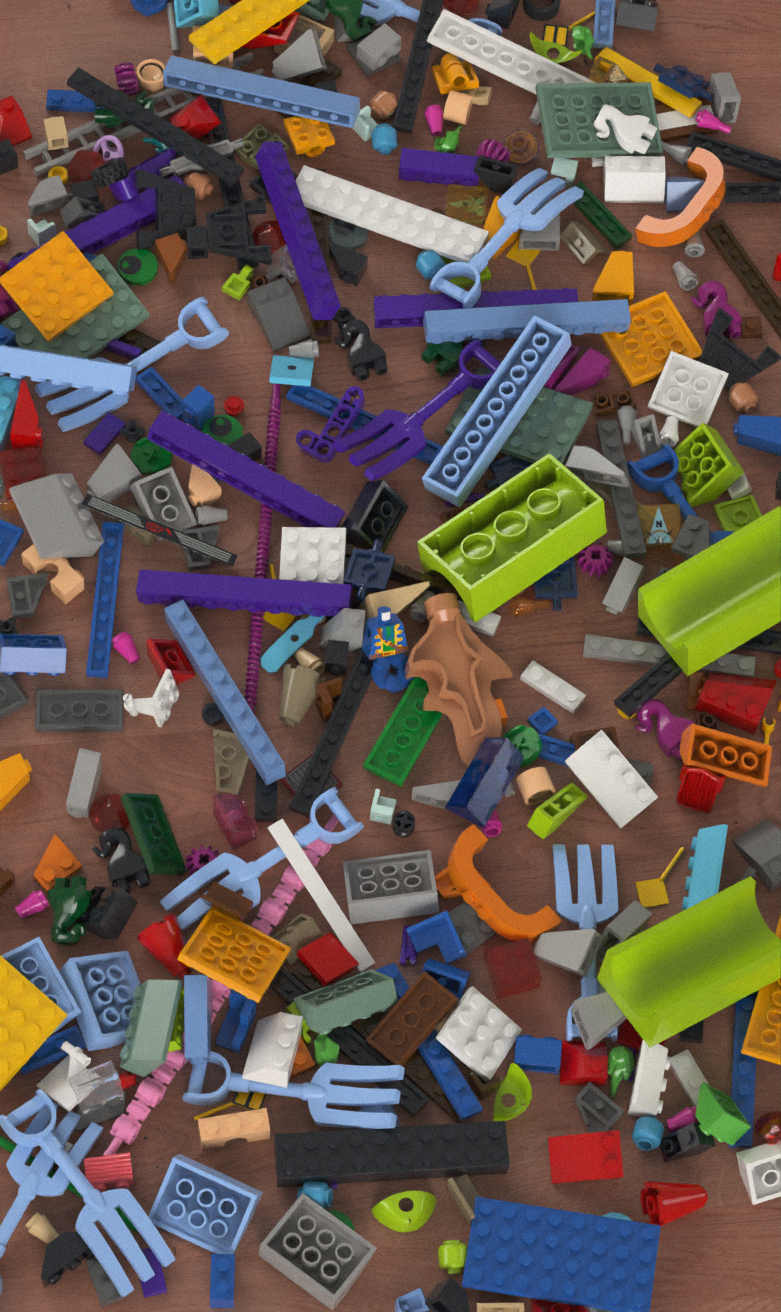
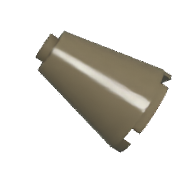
M287 664L283 672L279 718L282 720V724L294 727V724H300L315 700L316 686L325 683L326 678L320 679V673L299 665L294 669L290 668L291 664Z

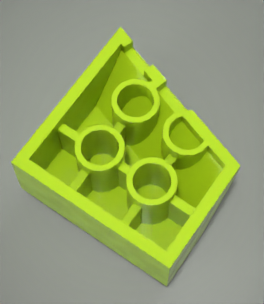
M703 422L674 449L679 460L678 472L681 473L683 481L681 484L682 490L685 491L687 502L691 507L716 500L745 473L718 431Z

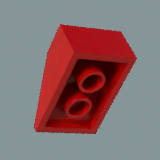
M290 13L241 47L256 49L286 44L300 17V13Z
M21 379L10 432L12 453L14 455L38 458L39 450H43L44 438L42 437L43 427H40L39 417L26 380Z
M619 1130L548 1137L552 1184L611 1180L624 1177Z

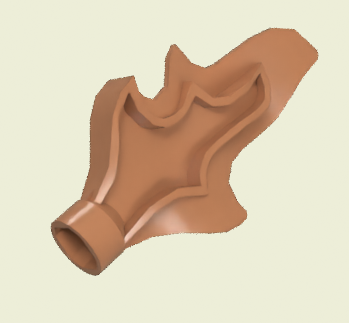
M453 593L438 594L427 599L423 604L429 628L410 653L404 668L406 679L421 677L426 680L429 692L423 701V710L439 711L449 717L462 762L474 773L497 777L500 774L497 756L502 723L498 707L490 692V686L492 681L502 678L511 679L513 674L504 660L486 646L472 631L461 615L457 596Z

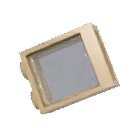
M300 15L287 43L274 45V51L282 54L307 30L313 29L317 31L324 57L334 43V30Z

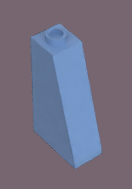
M184 975L185 1059L191 1061V1064L194 1065L204 1064V1060H210L212 981L206 975Z

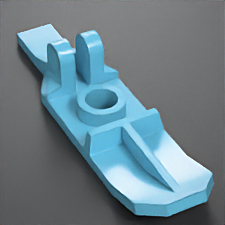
M310 615L306 619L298 620L261 657V666L269 673L277 672L313 636L315 627L325 616L314 617ZM292 637L299 638L296 642L291 641Z

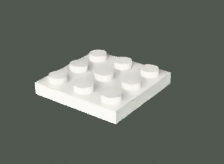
M671 351L647 408L666 416H674L679 421L696 428L702 422L708 425L729 373Z
M282 527L279 579L343 584L346 528Z
M471 986L457 1004L436 1039L487 1082L491 1080L522 1029L476 988Z

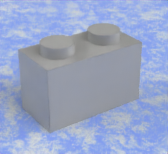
M384 23L357 45L356 57L374 71L377 67L383 66L388 58L400 51L401 36Z

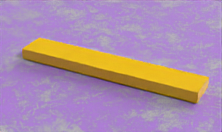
M605 47L595 57L594 63L628 83L651 82L654 98L689 118L702 106V101L695 97L690 99L657 81L658 76L608 47Z

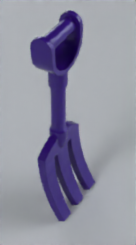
M479 339L473 340L460 354V373L448 382V386L419 410L407 415L400 411L386 409L361 428L334 440L332 447L339 453H342L369 441L392 426L390 430L374 442L350 454L348 459L350 463L357 467L388 453L408 440L398 450L378 463L366 468L364 475L371 481L387 475L407 463L426 448L425 436L421 426L429 417L453 397L460 395L469 386L473 389L483 390L501 362L482 347V342ZM474 356L492 373L482 376L474 375L465 368V364Z

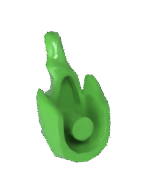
M581 25L574 26L572 33L574 38L573 48L577 51L582 50L581 53L587 55L592 60L593 56L590 50L595 40L592 37L590 28Z
M458 126L454 131H447L446 138H436L434 149L437 152L453 154L459 145V131L463 126Z
M318 1034L314 1041L316 1062L319 1066H323L325 1063L336 1064L339 1045L329 1039L327 1034Z
M626 1046L615 1047L608 1055V1074L611 1075L610 1097H615L618 1085L622 1080V1075L624 1080H628L635 1067L633 1052Z

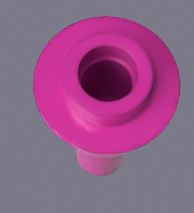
M706 108L703 111L699 110L695 118L697 127L718 129L727 134L730 133L732 128L720 122Z

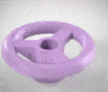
M113 135L101 137L93 148L92 161L95 168L119 157L124 159L123 145ZM107 141H112L117 148H110ZM100 147H102L103 150V159L101 163H99L98 153Z

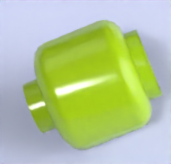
M462 1240L443 1241V1245L438 1247L439 1267L447 1269L448 1274L462 1273L461 1268H465L468 1246L462 1243Z

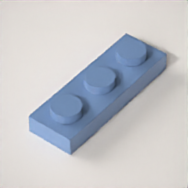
M596 0L593 39L595 41L592 48L604 49L608 47L612 49L615 0Z

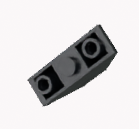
M65 1231L47 1244L41 1273L44 1287L49 1284H56L61 1280L65 1272L77 1269L82 1264L81 1261L89 1256L91 1258L95 1256L78 1232Z

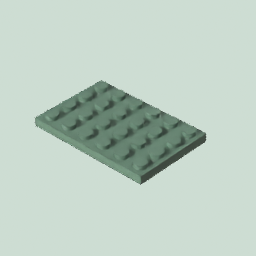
M651 82L545 83L536 85L535 89L547 158L662 156L663 148ZM603 105H612L627 116L641 115L650 118L648 123L657 127V130L652 140L643 135L641 136L642 139L650 142L645 154L635 150L631 154L619 145L612 124L608 119H606V124L610 130L609 136L606 138L596 136L598 130L593 124Z
M100 254L89 263L112 289L114 295L54 340L48 343L21 309L3 321L2 325L15 333V342L19 348L90 359L105 349L109 342L119 339L148 319L150 314L106 257Z
M479 366L475 375H488L492 372L488 368ZM470 386L467 388L445 429L447 435L451 436L482 390L473 389ZM542 387L499 452L513 455L516 458L531 463L537 462L550 453L564 465L593 409V403Z

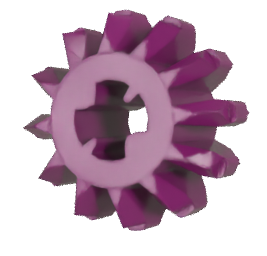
M123 62L115 65L114 72L119 91L127 96L138 93L139 86L133 64L131 62Z
M488 138L480 143L476 156L479 157L481 155L509 163L511 153L507 150L506 146H503L496 139Z
M601 542L597 545L591 543L578 552L577 565L581 567L582 573L589 572V578L592 574H596L598 578L601 576V573L606 575L608 568L612 567V552H608V546L601 547Z
M200 845L199 851L192 848V855H187L186 857L188 862L186 870L190 871L189 876L204 867L206 862L209 863L217 858L219 851H212L211 845L207 849Z

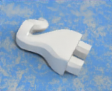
M603 105L593 124L598 130L596 136L601 138L609 136L610 130L606 124V119H608L612 124L619 145L631 154L634 150L645 154L650 142L642 139L641 136L643 135L652 140L657 130V127L648 123L650 118L641 115L627 116L612 105Z

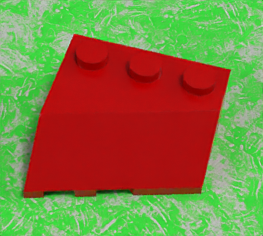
M710 673L694 710L708 712L718 717V720L754 735L777 680Z

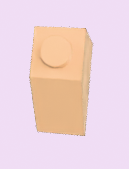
M192 464L188 499L193 506H210L221 499V487L209 473Z

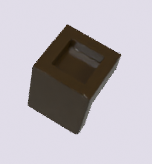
M473 1071L469 1074L468 1083L481 1101L500 1089L501 1079L499 1077L494 1078L493 1076L490 1081L485 1082Z

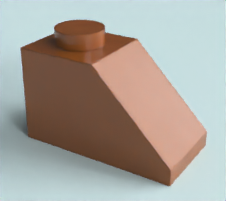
M178 233L155 240V252L170 283L175 281L185 262V252L188 251L185 240H181Z

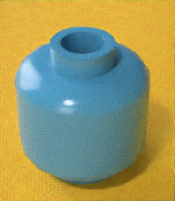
M390 124L376 125V128L371 132L372 147L382 155L390 154L398 146L397 131Z
M429 250L422 251L418 255L415 267L426 280H432L437 272L446 264L438 253Z
M654 1116L641 1117L635 1123L632 1140L640 1150L651 1151L656 1149L661 1144L664 1126Z
M307 1181L302 1188L298 1189L297 1199L303 1193L325 1210L332 1205L333 1190L329 1188L326 1182Z

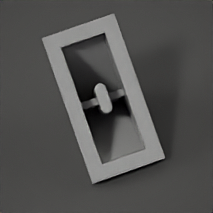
M654 414L635 419L633 421L631 437L642 459L662 450Z

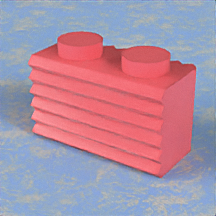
M130 1152L84 1158L85 1176L92 1186L101 1193L109 1188L128 1189L129 1185H134Z

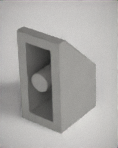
M59 175L48 177L39 182L28 201L30 217L65 207L68 204L67 192Z

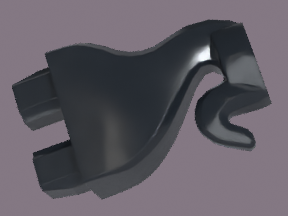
M352 320L344 324L340 330L342 341L335 337L334 342L341 348H348L351 345V338L358 336L348 353V366L352 376L356 375L361 382L370 377L369 370L375 369L376 374L379 376L386 374V353L379 345L371 341L368 326L361 320Z
M114 827L103 832L99 836L102 850L93 847L92 851L100 858H107L111 854V846L118 843L107 866L111 886L121 887L128 894L131 892L129 883L133 881L137 882L139 889L150 886L149 872L144 858L132 851L128 832L121 827Z

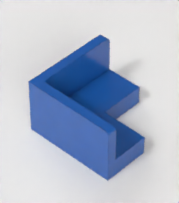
M447 911L406 928L418 954L438 945L448 965L467 956L454 923Z
M231 989L229 993V1010L215 1041L216 1046L238 1054L241 1053L256 1017V1001Z

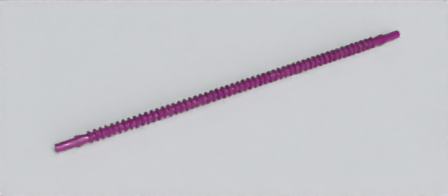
M273 383L272 397L270 398L271 408L268 410V435L266 436V456L264 457V465L274 473L276 471L275 466L277 465L275 461H277L276 456L278 455L277 440L279 439V419L281 418V410L279 409L281 406V384ZM261 503L255 578H267L268 551L270 550L268 546L271 539L269 535L271 534V514L273 510L271 507ZM263 611L251 612L252 622L250 626L252 628H250L251 633L249 634L251 639H249L250 644L248 648L250 650L247 657L249 661L246 668L248 672L245 679L247 682L245 687L247 689H245L246 695H244V698L254 715V706L257 705L255 701L257 699L256 694L258 693L256 689L259 682V674L257 672L260 671L259 661L261 658L259 655L261 654Z

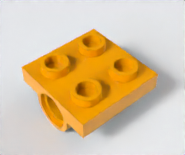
M451 53L442 57L441 65L431 66L432 75L441 94H449L451 90L457 92L479 88V80L472 64L466 60L461 61L459 57Z
M300 116L286 118L283 121L297 155L306 153L308 157H316L324 152L325 147L335 144V139L326 122Z

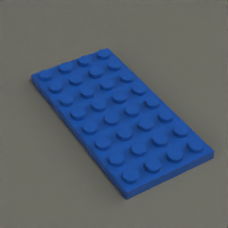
M476 1196L473 1211L475 1218L472 1219L462 1287L614 1312H650L661 1225Z

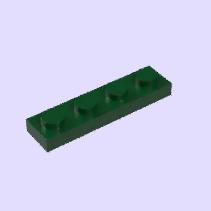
M582 182L575 185L583 190L584 193L582 198L572 204L615 249H618L632 239V234Z

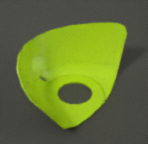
M530 32V40L535 52L559 65L575 58L582 52V50L574 52L560 44L540 40ZM550 48H556L559 50V57L551 59L548 57L547 51Z
M516 1063L510 1064L507 1075L496 1094L493 1121L510 1120L524 1112L530 1104L532 1088L529 1079ZM505 1094L514 1095L516 1099L515 1105L512 1107L504 1106L501 1101L502 1096Z
M404 1191L382 1200L371 1211L374 1217L386 1227L397 1232H411L422 1227L429 1219L436 1205V1197L424 1191ZM402 1198H410L413 1201L414 1206L411 1211L404 1212L400 1209L399 1202Z

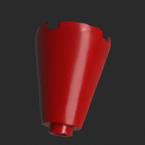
M173 913L163 918L165 922L156 921L138 934L137 939L173 977L179 976L181 979L192 971L191 967L177 960L186 942L178 918Z
M649 1181L644 1182L643 1185L646 1187L641 1189L640 1192L643 1215L648 1214L650 1221L646 1222L661 1226L703 1208L708 1200L706 1190L699 1184Z

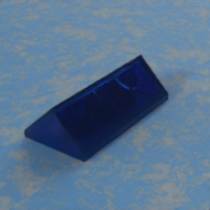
M486 737L446 804L445 809L484 828L524 760V756L508 738Z

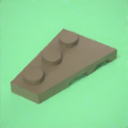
M213 729L216 792L218 795L238 799L250 758L234 733Z

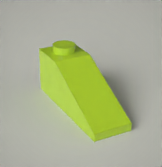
M571 782L536 808L527 827L536 835L545 839L587 799L588 795Z

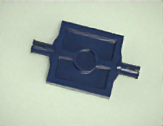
M658 63L655 65L654 71L660 74L657 81L690 99L695 96L702 97L709 102L713 99L714 94L706 91L710 82L706 81L703 76L688 71V68L683 65H676L670 69Z
M513 455L496 460L489 465L494 479L484 482V487L487 491L497 486L500 487L534 463L516 458Z
M378 539L374 540L372 549H353L343 584L352 585V588L358 589L357 601H360L361 598V602H363L367 592L378 593L387 589L396 560L394 555L384 554L380 551L383 545L381 540L379 542Z
M574 557L569 558L533 583L535 599L553 600V611L557 612V606L558 611L562 610L561 599L577 598L578 596Z

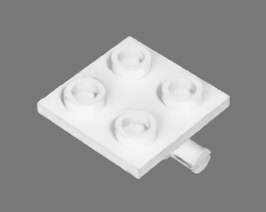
M166 669L152 698L133 699L132 695L127 693L123 696L124 707L129 712V715L133 717L137 716L138 712L153 716L157 726L162 728L164 722L169 719L173 703L178 700L179 690L171 670Z
M66 1041L62 1044L61 1048L69 1055L36 1086L70 1112L101 1082V1078L85 1067L89 1065L91 1058L83 1054L81 1048L74 1047Z

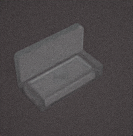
M285 244L271 255L272 264L268 265L266 276L268 281H271L280 273L291 283L298 279L289 250Z
M111 1060L68 1077L82 1111L124 1093L118 1072Z

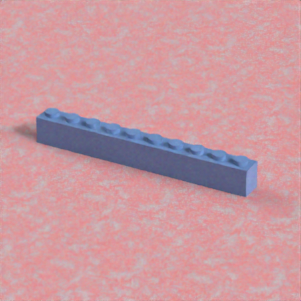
M170 56L163 71L164 86L344 127L353 128L360 113L359 97L181 57Z
M621 299L425 311L423 325L426 343L439 344L447 341L458 343L464 340L475 339L480 341L483 339H518L534 315L574 335L628 331L631 318L628 300Z
M184 600L164 608L167 625L266 786L285 777V763Z

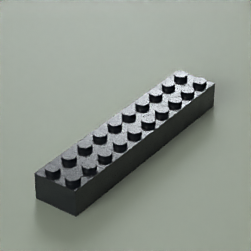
M505 1121L274 1135L277 1187L303 1186L307 1181L342 1184L459 1177L465 1174L468 1176L507 1174L510 1165Z

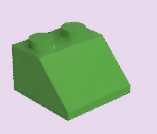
M705 1082L700 1085L695 1115L700 1123L699 1128L706 1135H713L719 1142L722 1143L724 1141L733 1146L751 1128L750 1124L729 1095Z

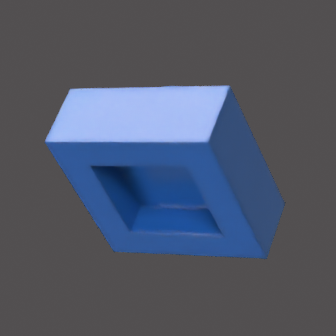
M543 706L527 719V723L537 733L545 735L558 725V720Z

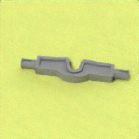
M239 138L233 142H229L226 139L207 146L227 157L233 154L234 149L243 147L244 144L242 139ZM182 156L172 160L170 166L159 171L161 176L164 177L172 173L174 175H181L191 170L201 171L205 169Z

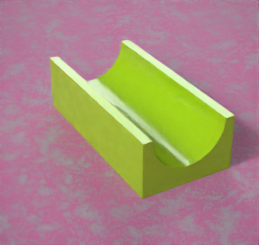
M549 453L419 540L417 544L422 572H426L431 576L438 572L444 575L456 588L467 607L470 619L476 623L606 534L604 500Z
M780 507L773 509L638 589V617L687 676L781 621Z
M751 876L607 950L597 979L649 1048L781 978V939L770 930L761 916L755 898L756 882Z

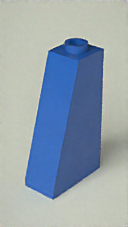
M739 415L737 423L733 425V435L737 436V444L781 456V417Z

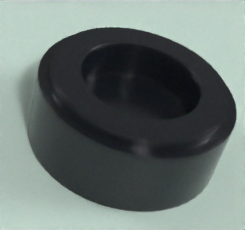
M216 703L204 706L202 709L204 723L216 726L222 722L224 716Z

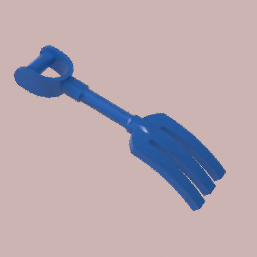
M669 444L662 445V450L636 462L628 461L629 475L641 489L648 492H663L685 521L689 514L698 517L683 496V491L675 482L678 474L679 460ZM664 462H668L672 468L670 474L661 478H651L643 473ZM709 529L710 546L731 535L734 531L711 532Z

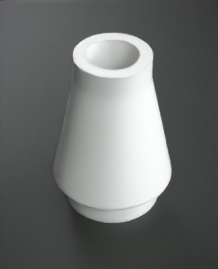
M674 416L666 418V422L659 434L662 445L669 444L673 447L679 441L678 418Z

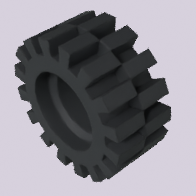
M119 157L97 167L90 174L99 189L121 180L130 171L123 157Z

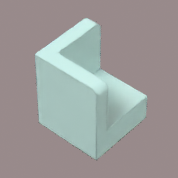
M369 106L360 110L356 123L352 128L364 141L371 138V132L378 125L370 117L371 108Z
M554 158L551 174L565 177V187L572 188L578 161L567 158Z
M31 218L27 220L28 234L38 246L43 245L47 240L56 236V227L53 222L48 224L44 219L35 224Z
M376 788L370 811V820L391 825L396 799L380 796V789Z

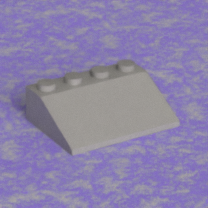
M72 473L49 475L9 489L41 559L92 557L104 543L89 508L81 505L84 498Z
M431 850L343 861L351 925L440 913Z
M302 1193L260 1244L258 1256L333 1311L348 1293L377 1248Z

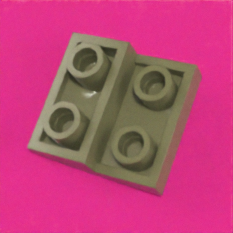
M259 123L242 138L244 146L234 149L233 152L246 163L259 170L255 156L263 142H281L285 152L290 146L276 133L272 135Z

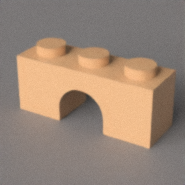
M34 544L21 554L22 564L33 574L45 571H53L57 574L50 581L51 591L65 605L85 589L84 576L79 570H74L70 567V563L66 558L41 559Z
M267 1108L198 1119L201 1149L223 1147L225 1142L235 1138H245L247 1142L270 1139Z

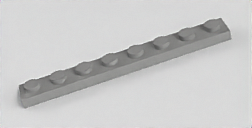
M585 635L583 657L655 666L669 654L661 644ZM726 653L696 672L753 678L756 657Z

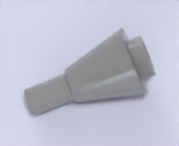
M661 141L663 151L668 152L681 165L687 164L688 158L693 153L691 147L670 145Z
M699 230L688 239L685 247V253L690 257H700L705 252Z
M623 406L617 411L623 445H630L633 421L638 413L631 406Z

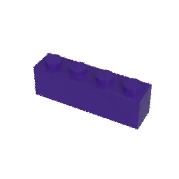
M402 148L398 179L478 188L479 177L474 172V168L479 157Z

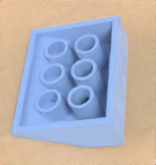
M40 937L1 955L68 1015L54 1032L81 1013Z
M121 951L70 958L59 972L81 1010L76 1019L88 1051L107 1049L125 1043V1031L131 1019L129 1018V1013L135 1001L133 994L136 987L141 985L129 952Z
M178 1154L171 1161L148 1217L154 1225L216 1254H234L254 1215L263 1192L184 1155Z

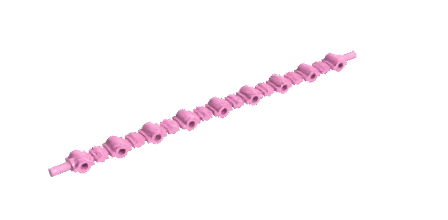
M334 814L324 827V830L332 832L338 824L339 820ZM317 839L304 847L308 849L307 851L302 850L315 868L320 861V858L317 856L324 857L331 849L332 844ZM292 865L286 868L280 880L284 885L279 884L272 894L275 899L269 897L263 902L257 914L260 920L255 919L251 924V927L270 936L273 930L270 925L276 927L285 917L288 910L285 903L290 905L296 896L294 890L300 892L305 887ZM212 979V1011L218 1012L225 1002V999L222 997L229 998L231 989ZM212 1012L211 1026L216 1017V1013ZM185 1027L182 1048L167 1053L166 1062L151 1072L154 1078L152 1079L147 1076L139 1085L134 1095L139 1100H132L126 1109L128 1116L122 1113L114 1122L110 1134L115 1138L103 1156L115 1154L122 1143L130 1145L136 1139L142 1127V1124L138 1121L144 1122L151 1112L148 1106L155 1108L160 1103L167 1090V1087L163 1084L169 1085L176 1074L173 1069L179 1071L187 1063L185 1059Z

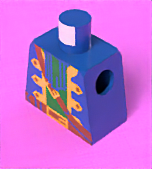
M387 606L379 607L378 616L366 620L362 650L370 660L408 652L403 624L396 614H391V609Z

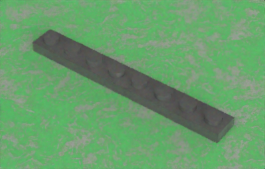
M617 419L596 421V430L602 456L621 469L629 482L628 488L608 484L624 557L627 559L646 557V548Z

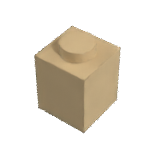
M63 116L43 119L48 149L55 150L69 147Z

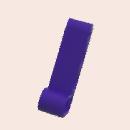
M168 148L129 169L130 173L126 177L109 185L115 200L126 201L139 194L138 190L142 188H135L136 169L162 177L159 170L170 166V162L178 158L177 153Z
M352 386L346 390L320 436L310 430L298 432L296 443L300 451L323 463H328L334 458L337 450L332 447L334 440L348 434L365 405V396L361 388ZM344 412L350 413L347 419H341L340 415ZM333 430L340 431L336 437H331L329 434ZM305 438L311 439L308 445H302L301 441ZM329 448L327 454L322 455L319 453L320 449Z

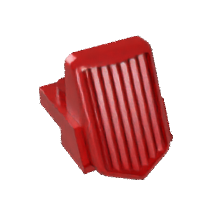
M683 764L679 777L681 784L676 797V803L692 810L706 814L711 813L717 793L721 794L726 776L713 773L706 768L691 767Z

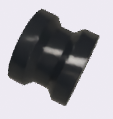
M404 810L396 813L393 818V832L399 837H409L414 831V815Z

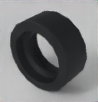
M524 0L523 9L530 18L537 21H547L557 15L560 8V0H552L553 5L547 8L536 7L531 3V0Z

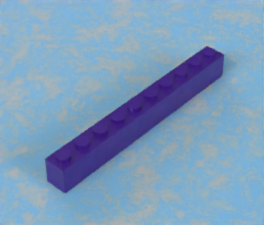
M263 142L255 159L313 320H332L341 305L281 142Z
M177 174L170 178H166L179 184L185 185ZM147 188L135 197L121 204H116L106 212L99 213L94 218L84 221L77 227L64 232L83 255L85 252L94 254L156 221L155 189ZM41 246L32 248L20 257L11 259L7 263V272Z
M570 288L554 290L524 289L521 291L503 290L501 292L482 291L481 296L472 308L578 302L577 289ZM445 293L402 294L399 296L381 295L374 297L373 301L375 328L424 327L423 318L425 311L465 308H463V303Z
M161 411L149 428L147 439L305 527L338 528L342 523L345 511L339 506L330 504L323 500L321 496L312 494L299 484L292 483L283 475L269 470L265 465L254 462L247 455L240 454L231 449L229 445L216 441L212 436L198 431L191 424L178 420L173 414Z
M141 569L136 589L138 601L147 605L158 603L170 606L184 600L189 608L199 606L208 609L226 608L231 611L238 609L250 612L268 611L272 614H279L280 612L292 615L309 614L314 617H334L343 608L351 609L353 600L352 585Z

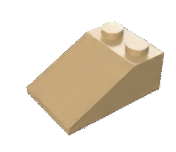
M429 581L369 594L359 605L360 610H365L364 627L368 618L378 616L379 607L387 606L391 609V614L399 615L430 586Z

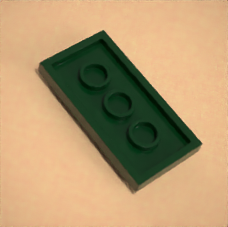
M125 793L121 796V800L149 874L183 875L187 871L159 795Z

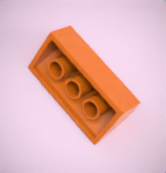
M691 724L682 732L679 753L685 765L706 768L713 773L762 787L768 786L772 746L696 724Z

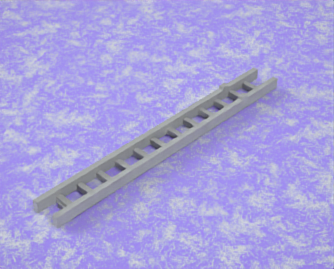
M249 52L233 59V69L242 71L240 67L252 62L253 54ZM262 68L251 72L252 74L264 76ZM169 87L144 99L154 97V104L165 100L170 108L158 113L154 107V113L164 120H168L196 97L193 98L189 91ZM183 93L187 101L175 105L171 97ZM202 95L206 101L216 99L215 97ZM95 120L68 131V142L78 139L82 147L71 152L68 147L61 148L64 155L53 160L47 152L49 151L47 141L23 151V156L25 160H29L40 154L43 155L42 160L44 164L34 168L35 176L39 177L48 173L54 166H64L91 154L98 140L88 144L83 135L95 131L99 138L105 136L101 128L106 126V123H95ZM121 124L115 126L117 132L110 135L117 137L121 141L141 132V130L133 125L123 129ZM107 141L108 146L114 144L112 141Z

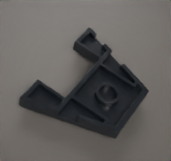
M141 169L135 170V188H154L156 206V231H136L137 249H144L155 245V240L176 233L179 236L187 233L186 228L196 226L195 189Z
M265 194L258 195L256 199L250 201L248 199L241 201L239 205L233 207L229 205L206 214L210 253L268 265L272 264L270 245L249 246L246 215L266 214Z
M719 308L715 314L698 362L729 373L723 387L729 392V389L736 383H744L779 362L781 355L767 346L754 361L722 335L734 318Z

